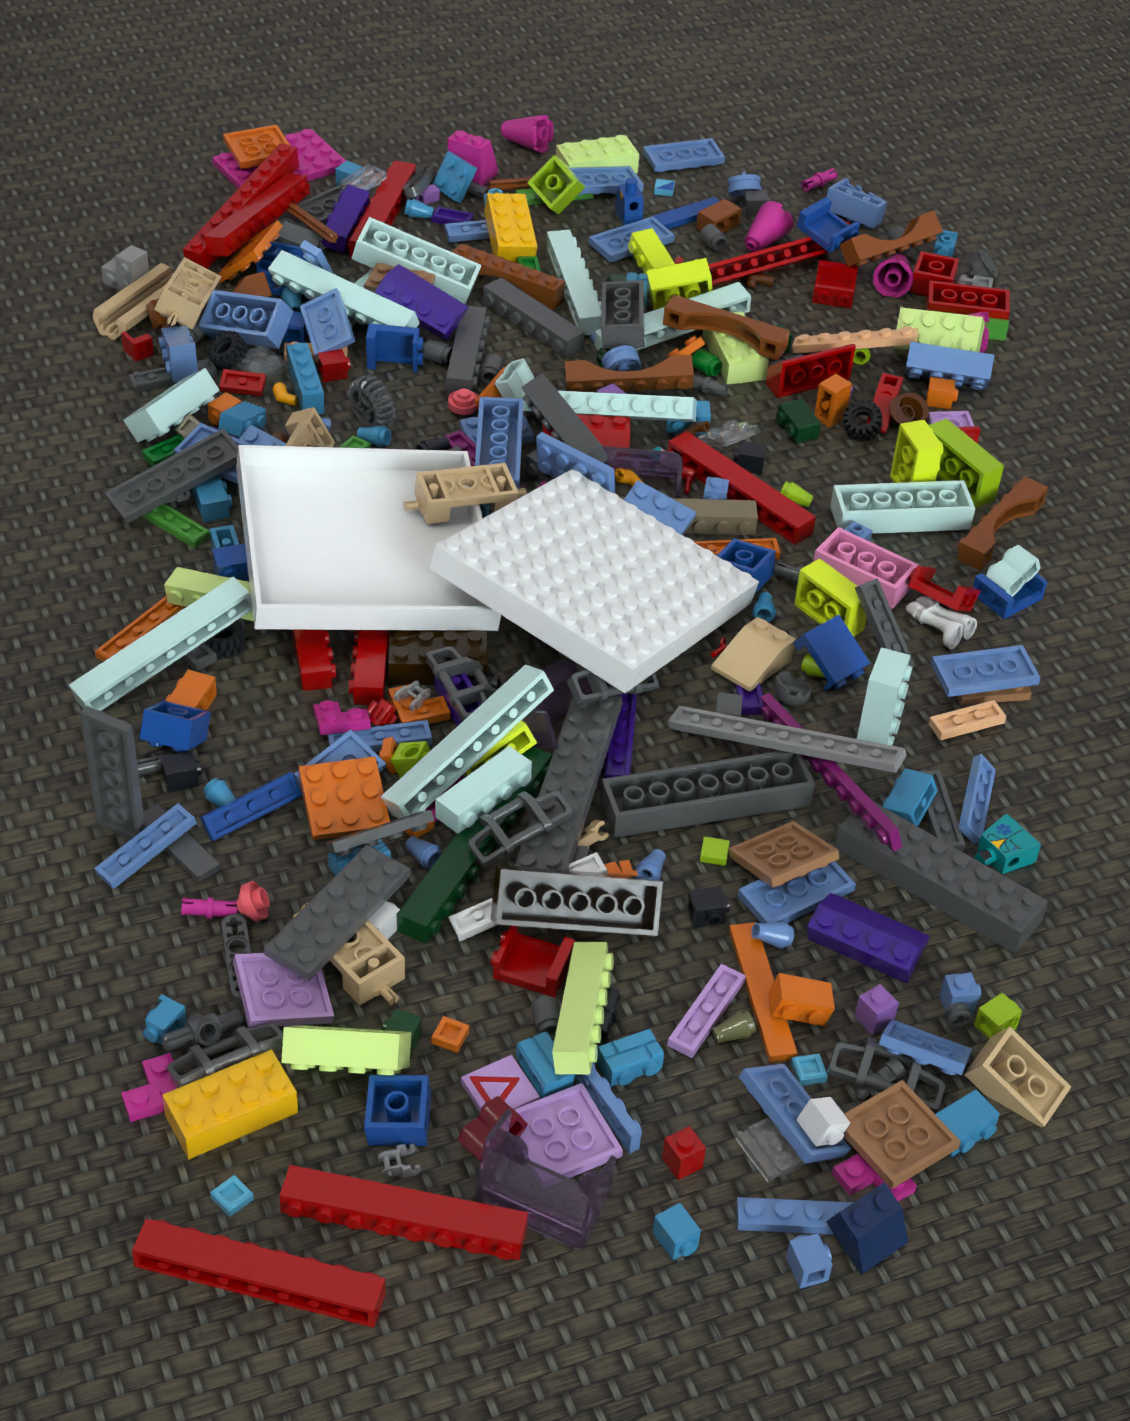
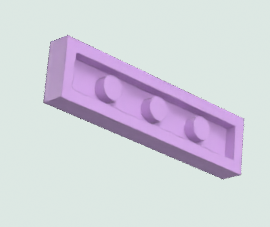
M721 964L668 1038L667 1046L693 1058L745 983L746 975Z

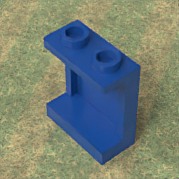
M825 197L800 211L796 227L831 253L836 249H840V244L858 236L860 223L856 221L848 225L830 211L832 200Z
M369 323L366 335L367 369L375 370L377 361L413 364V372L417 373L418 366L423 364V353H420V350L423 348V337H420V328Z
M981 573L975 576L973 587L980 590L978 600L1002 619H1006L1042 600L1047 581L1036 574L1031 580L1024 583L1022 588L1012 597Z
M840 615L808 631L793 642L798 651L804 647L808 649L828 681L823 686L825 691L831 687L835 690L848 683L846 679L849 677L852 680L858 678L865 673L863 668L870 664Z

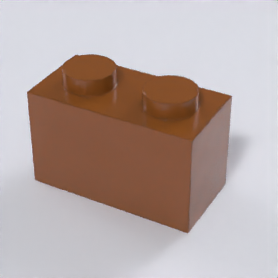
M723 199L698 211L697 229L701 231L706 225L714 224L724 233L740 225L742 208Z

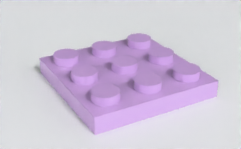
M264 953L234 955L233 965L249 1028L267 1023H275L278 1027L329 1024L333 1022L334 1013L322 969L308 981L265 956Z
M583 1083L514 1109L528 1123L525 1131L515 1142L542 1189L620 1158L623 1155L622 1147Z

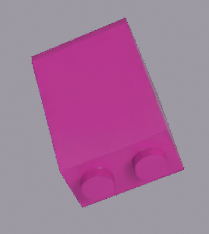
M458 130L448 138V151L455 153L477 168L472 181L484 186L498 173V166L490 140Z

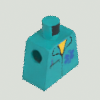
M1005 814L982 833L977 848L978 853L975 854L974 859L986 866L991 865L999 873L1005 874L1035 863L1041 844L1013 818Z

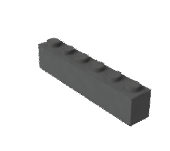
M502 277L483 286V303L564 358L584 349V331Z
M469 306V309L458 324L446 377V395H450L454 391L463 388L472 392L473 389H477L480 365H482L483 352L485 351V340H487L490 326V316H487L486 307Z
M543 373L521 387L525 393V396L522 397L529 408L534 407L532 411L538 420L543 418L541 422L548 432L553 431L551 433L553 438L602 463L609 459L599 441Z

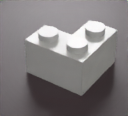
M131 245L120 252L115 258L101 267L103 284L121 291L149 272L147 251Z

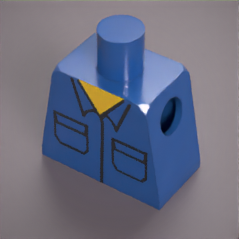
M627 178L625 184H620L617 187L615 211L623 226L643 220V195L635 178Z

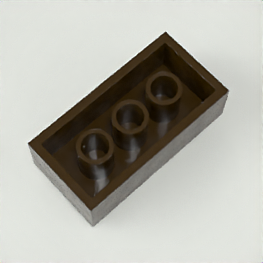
M389 630V685H409L415 681H418L420 685H435V676L427 663V653L448 646L453 647L462 657L479 661L483 666V673L487 675V631ZM445 657L435 661L437 662V664H441L444 662L451 661L452 659L450 657Z

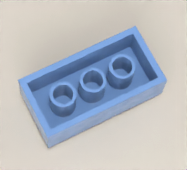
M213 290L198 327L210 339H216V336L221 337L223 332L227 334V331H236L246 344L279 349L293 311L282 299Z
M910 342L904 375H908V378L913 380H920L921 378L930 380V377L955 380L956 387H961L964 384L970 385L971 389L982 390L987 388L995 355Z

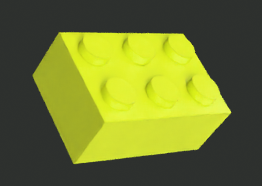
M706 258L646 271L653 311L665 307L674 295L689 299L713 291L712 277Z
M925 420L900 424L890 473L894 483L936 481L937 472L940 470V458L944 449L942 442L938 440L932 428L928 426Z
M820 558L800 569L794 602L796 607L820 625L840 615L853 637L864 631L867 616L856 593V584Z

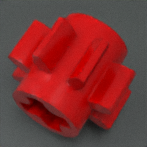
M381 698L379 702L373 700L367 708V712L370 713V722L376 726L394 724L398 718V715L394 713L397 707L384 698Z

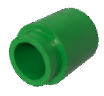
M702 348L693 352V368L707 376H716L720 372L722 362L719 361L717 356Z

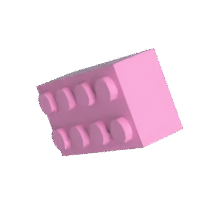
M839 527L815 550L813 560L814 562L820 558L857 586L878 578L891 610L912 589L908 587L910 583L909 576L912 570L919 565Z

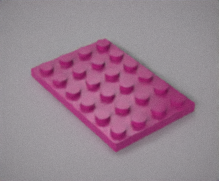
M304 129L301 132L285 136L290 146L297 147L299 168L294 174L307 175L308 181L336 173L335 168L346 161L312 129ZM231 152L221 153L218 156L212 157V164L237 188L259 167L254 166L250 169H240Z

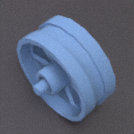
M742 172V175L728 178V195L743 197L744 190H762L760 185L761 177Z
M627 345L609 350L601 360L604 369L614 371L641 370L642 366L637 350Z

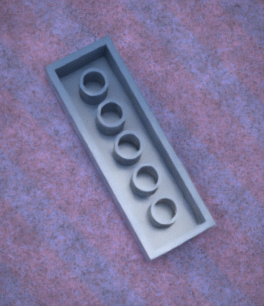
M480 397L475 466L506 463L516 488L519 489L524 399Z

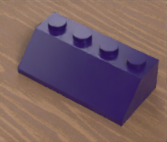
M400 264L384 276L375 290V294L414 311L421 327L446 342L469 309V306Z
M830 893L819 903L807 926L808 940L907 984L930 939V936L833 893Z

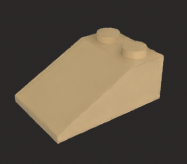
M757 617L740 630L711 665V669L750 692L758 684H761L791 662L795 647L793 642L796 641V638L769 624L766 620Z
M1011 1027L991 1036L964 1074L984 1095L1041 1128L1045 1127L1071 1088Z

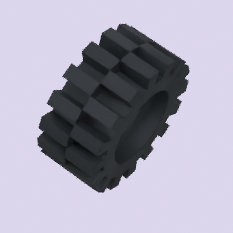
M227 331V334L225 332L221 333V337L216 336V340L211 341L212 346L207 348L209 350L207 351L208 358L222 371L223 369L231 370V367L236 368V364H241L243 362L241 359H245V353H248V345L236 331Z
M859 399V404L853 401L852 407L848 405L846 411L844 410V430L847 431L849 437L852 435L853 440L859 437V441L863 442V438L866 437V441H869L870 436L875 438L877 436L876 432L880 433L882 412L879 406L876 407V403L873 402L870 405V400L866 399V402L863 403V400ZM860 415H867L871 418L870 423L864 426L857 425L854 420Z
M236 620L203 643L216 653L217 659H222V656L229 659L231 654L235 657L237 656V651L241 653L243 647H245L243 624ZM227 636V638H222V639L217 638V637Z

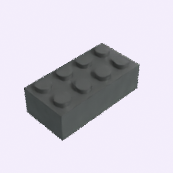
M643 280L602 282V349H613L624 345L632 346L635 349L645 347Z

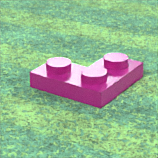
M323 701L320 704L313 705L314 716L320 735L348 732L350 729L352 731L371 729L370 718L366 709L353 708L347 712H341L338 702Z
M170 1053L142 1061L148 1085L121 1093L130 1122L164 1112L162 1095L177 1089L169 1078L167 1066L173 1062Z
M860 1154L834 1166L832 1170V1175L849 1196L872 1183L876 1187L884 1183L883 1179ZM909 1178L895 1188L891 1189L889 1187L897 1201H900L916 1191L917 1185Z

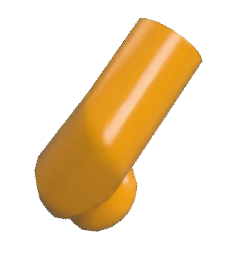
M277 382L273 386V394L276 400L284 404L296 406L298 396L289 394L286 385L282 382Z
M617 468L614 471L615 480L618 483L633 487L637 480L643 482L632 470Z

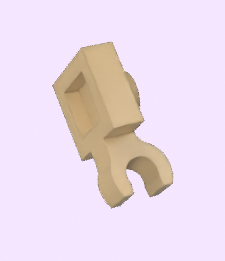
M594 820L589 826L583 828L578 846H587L589 849V846L596 841L607 839L608 833H598L599 827L605 824L604 821Z

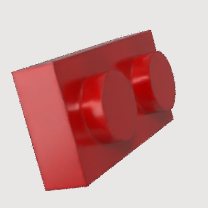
M223 369L219 388L221 392L262 396L266 383V374Z

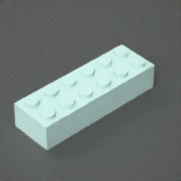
M371 217L368 218L356 242L351 258L374 268L376 263H384L395 267L400 264L411 270L435 274L433 285L464 304L468 300L482 266Z
M964 480L834 485L830 504L837 528L845 529L850 523L855 521L873 530L872 534L971 530L975 512L973 501Z

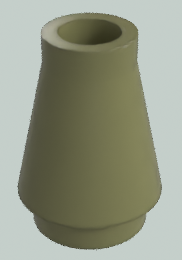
M739 1011L718 1026L712 1028V1034L717 1044L750 1038L751 1034L756 1032L754 1021L748 1011L743 1013Z

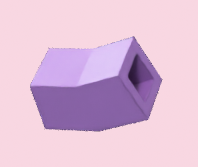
M434 184L429 185L415 199L428 205L440 200V190Z

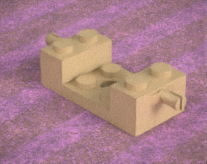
M184 257L164 287L154 310L159 312L161 316L168 318L167 323H171V326L178 322L181 326L187 325L188 328L193 330L203 308L209 301L212 291L216 290L222 276Z
M315 407L293 412L285 424L287 432L291 435L285 446L333 447L335 444Z
M506 463L416 472L414 494L417 500L404 501V510H419L423 514L426 524L449 522L451 507L488 503L492 513L527 493L525 488H516Z
M368 920L351 937L356 940L346 943L330 961L343 974V989L359 1006L379 995H382L390 1005H393V1002L396 1003L399 1000V996L396 995L391 987L405 979V957Z

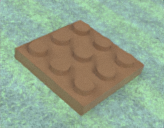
M795 821L728 848L731 859L772 888L781 886L796 877H802L810 871L825 867L839 859L838 849Z
M903 1080L844 1114L850 1122V1125L844 1132V1138L891 1189L959 1149L961 1143Z

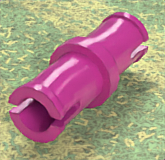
M830 168L822 173H815L813 177L803 180L801 187L802 189L805 188V192L816 187L821 188L825 186V183L837 179V172L831 174L835 169Z
M184 897L182 899V915L206 916V919H212V916L227 917L238 912L236 901L214 900V897H208L207 900Z

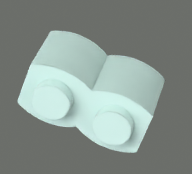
M523 358L509 363L504 369V373L496 380L495 385L502 398L522 399L521 387L535 377Z
M1016 545L1005 552L1001 561L989 567L986 577L1013 597L1022 588L1024 583L1031 580L1038 573L1041 566L1038 558L1020 545Z

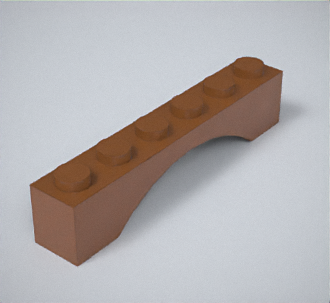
M934 210L909 221L905 231L898 239L881 240L867 234H862L845 241L839 246L847 266L856 265L858 268L867 264V260H870L872 263L880 260L882 255L887 258L896 254V250L901 253L910 249L909 246L911 245L912 248H916L924 244L923 241L926 244L936 240V236L942 233L943 230Z
M460 244L452 251V253L482 265L478 276L502 277L521 288L526 294L550 310L554 311L564 301V280L539 272L536 269L522 266L519 263L508 261L502 257L494 256L485 251H480L469 245Z
M264 272L245 276L232 291L233 293L270 297L272 295ZM159 299L151 300L146 305L153 329L174 327L171 326V323H167L168 318L161 316L159 312L154 310ZM206 303L205 307L203 308V311H202L201 315H203V313H204V311H205V308H206V306H207V303Z
M674 295L664 307L663 325L679 330L697 329L725 333L747 343L758 355L777 361L788 346L790 330L677 295Z
M692 355L669 356L663 362L653 367L637 371L604 369L587 360L565 361L566 391L596 393L597 390L612 383L622 391L641 392L645 390L693 388Z
M1026 476L1019 483L1016 482L1008 494L1005 493L998 504L993 505L990 513L987 516L984 515L976 527L973 526L965 538L962 537L957 545V550H959L957 560L981 571L992 560L996 543L994 538L996 530L1013 519L1034 515L1044 505L1048 486Z

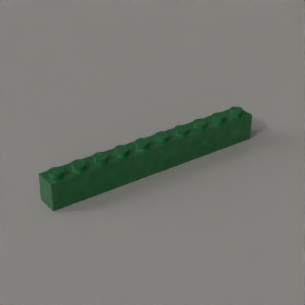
M534 746L525 751L522 755L532 762L530 782L512 793L510 798L496 805L490 813L515 800L517 795L523 791L532 797L537 796L544 782L552 754ZM522 807L497 822L505 835L509 829L515 827L518 816L521 812H526V809ZM479 819L471 827L465 828L454 837L397 913V932L426 944L432 935L435 936L438 933L444 918L452 914L455 903L458 899H462L465 896L468 885L471 881H475L478 878L482 867L469 848V840L484 829ZM490 834L476 847L483 856L487 857L499 845Z

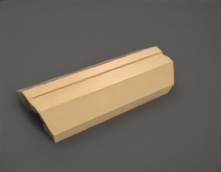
M160 263L95 308L93 320L99 334L106 335L110 339L115 340L122 332L129 330L148 316L146 305L151 300L160 298L164 287L173 275L171 273L172 268Z

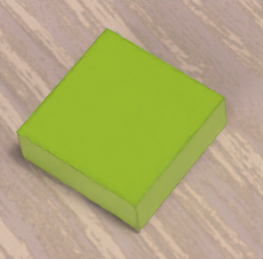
M704 837L700 862L726 866L730 841Z

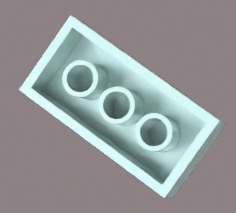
M206 368L183 378L123 421L137 442L144 439L149 442L157 436L160 437L170 431L171 426L181 423L188 414L192 415L197 412L202 404L206 405L214 400L213 395L220 390Z
M881 647L868 681L857 739L893 746L895 737L892 734L897 735L901 723L897 716L901 717L905 705L901 699H905L909 687L905 680L909 681L913 669L912 666H909L911 655Z

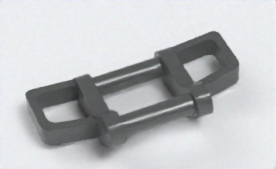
M451 646L427 653L428 665L432 669L434 676L442 682L450 696L449 701L455 707L462 722L473 713H467L463 706L478 701L482 705L497 691L489 683L483 673V666L479 661L462 657ZM445 657H450L452 659L451 661L444 662L441 664H437V662L435 661ZM466 673V675L475 677L479 685L458 691L450 677Z
M576 662L575 665L579 672L573 674L567 680L577 704L595 700H606L609 696L625 694L614 686L607 687L605 680ZM655 673L647 677L648 684H641L640 682L626 693L633 695L654 690L659 685ZM587 677L593 694L584 695L577 680Z
M523 791L517 795L515 800L490 814L485 813L479 817L484 829L469 840V848L480 865L486 868L505 855L514 852L515 847L543 831L546 833L552 830L553 827L573 817L572 808L558 791H553L535 799ZM557 801L565 812L549 820L540 806ZM523 807L530 812L537 823L508 839L497 822ZM491 834L501 848L485 857L476 846Z
M267 1023L251 1028L239 1027L232 1032L231 1037L218 1041L211 1046L200 1048L199 1045L190 1047L187 1050V1054L167 1066L169 1078L177 1088H180L248 1057H255L271 1049L273 1051L281 1049L283 1046V1033L275 1023ZM266 1036H274V1038L258 1043L255 1040ZM236 1046L239 1048L235 1051L227 1053L213 1060L209 1059V1057L222 1053ZM191 1065L198 1067L184 1075H178L179 1072Z
M869 1036L865 1041L864 1047L842 1042L836 1044L827 1069L829 1075L852 1082L861 1087L864 1084L879 1091H884L894 1084L867 1074L873 1054L889 1060L896 1058L902 1065L908 1066V1075L905 1083L913 1092L918 1079L936 1089L934 1103L921 1100L934 1114L939 1109L945 1083L922 1070V1064L914 1061L911 1056L903 1053L901 1055L892 1054L886 1051L884 1046L879 1045L876 1039ZM839 1053L861 1056L857 1073L836 1066Z

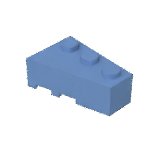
M847 178L828 188L827 197L832 200L830 211L835 215L846 217L851 222L858 221L866 228H875L882 223L887 201L871 192L868 194L861 191V186H852Z
M187 325L161 328L162 337H158L159 347L162 350L166 373L171 374L172 381L179 382L183 378L198 372L195 342H191L193 338L190 336Z

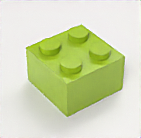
M555 155L527 182L546 205L557 214H560L586 187L563 160Z

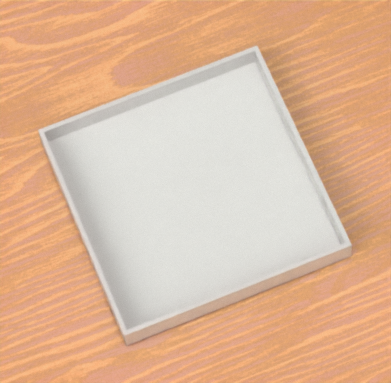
M238 445L236 468L254 628L498 631L501 614L429 569L436 544L482 519L480 505L451 507L449 522L426 524L423 514L419 510H404V501L417 500L414 494L416 472L471 467L468 451Z
M573 469L436 544L429 569L623 693L631 690L749 606L759 583L750 574L742 572L732 566L730 562L722 560L710 550L694 543L692 539L682 536L672 527L662 524L655 517L647 515L635 505L629 504L619 498L617 494L609 492L597 482L589 480Z

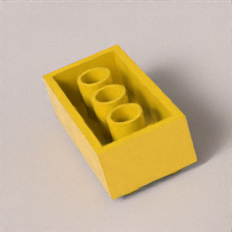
M487 193L484 213L493 255L517 263V257L536 256L537 243L526 195L518 193Z
M272 1049L162 1095L165 1116L188 1160L298 1113L297 1091Z

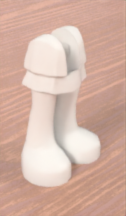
M920 596L916 599V602H911L906 606L907 613L915 621L922 625L928 624L940 629L943 632L944 646L951 650L957 647L961 637L965 640L971 638L977 628V620L975 618L945 609L940 606L938 601L928 596Z

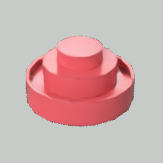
M465 388L454 391L448 397V408L456 414H472L478 410L475 403L478 395Z
M254 881L241 885L239 899L236 901L240 913L245 914L255 922L267 918L270 900L265 889Z

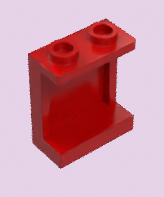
M819 260L812 303L852 308L858 272L857 266L848 267L844 263Z
M918 565L917 568L912 570L909 576L910 583L908 587L956 611L971 612L980 590L971 586L958 585L956 592L953 593L931 581L936 568Z
M510 926L508 931L504 930L502 933L499 951L495 950L491 957L490 966L493 967V979L556 998L569 969L575 940L564 937L561 946L519 934L518 926Z

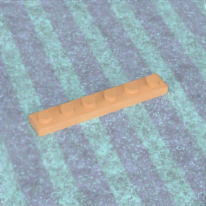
M903 327L896 330L884 328L880 331L862 330L855 333L843 331L839 334L821 333L815 336L803 334L795 337L792 348L793 353L825 351L850 344H855V349L910 345V342H917L919 333L918 328Z

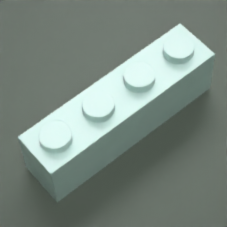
M508 746L436 799L435 817L459 834L465 828L471 827L481 815L490 813L496 805L510 798L512 793L520 787L526 786L532 777V762Z

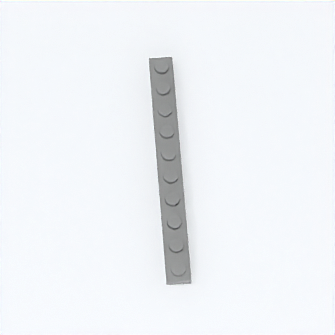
M679 706L668 720L669 728L893 773L897 772L907 756L905 748L684 706Z

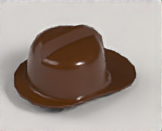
M904 393L894 398L889 404V411L893 421L899 425L925 420L929 414L926 401L916 393Z

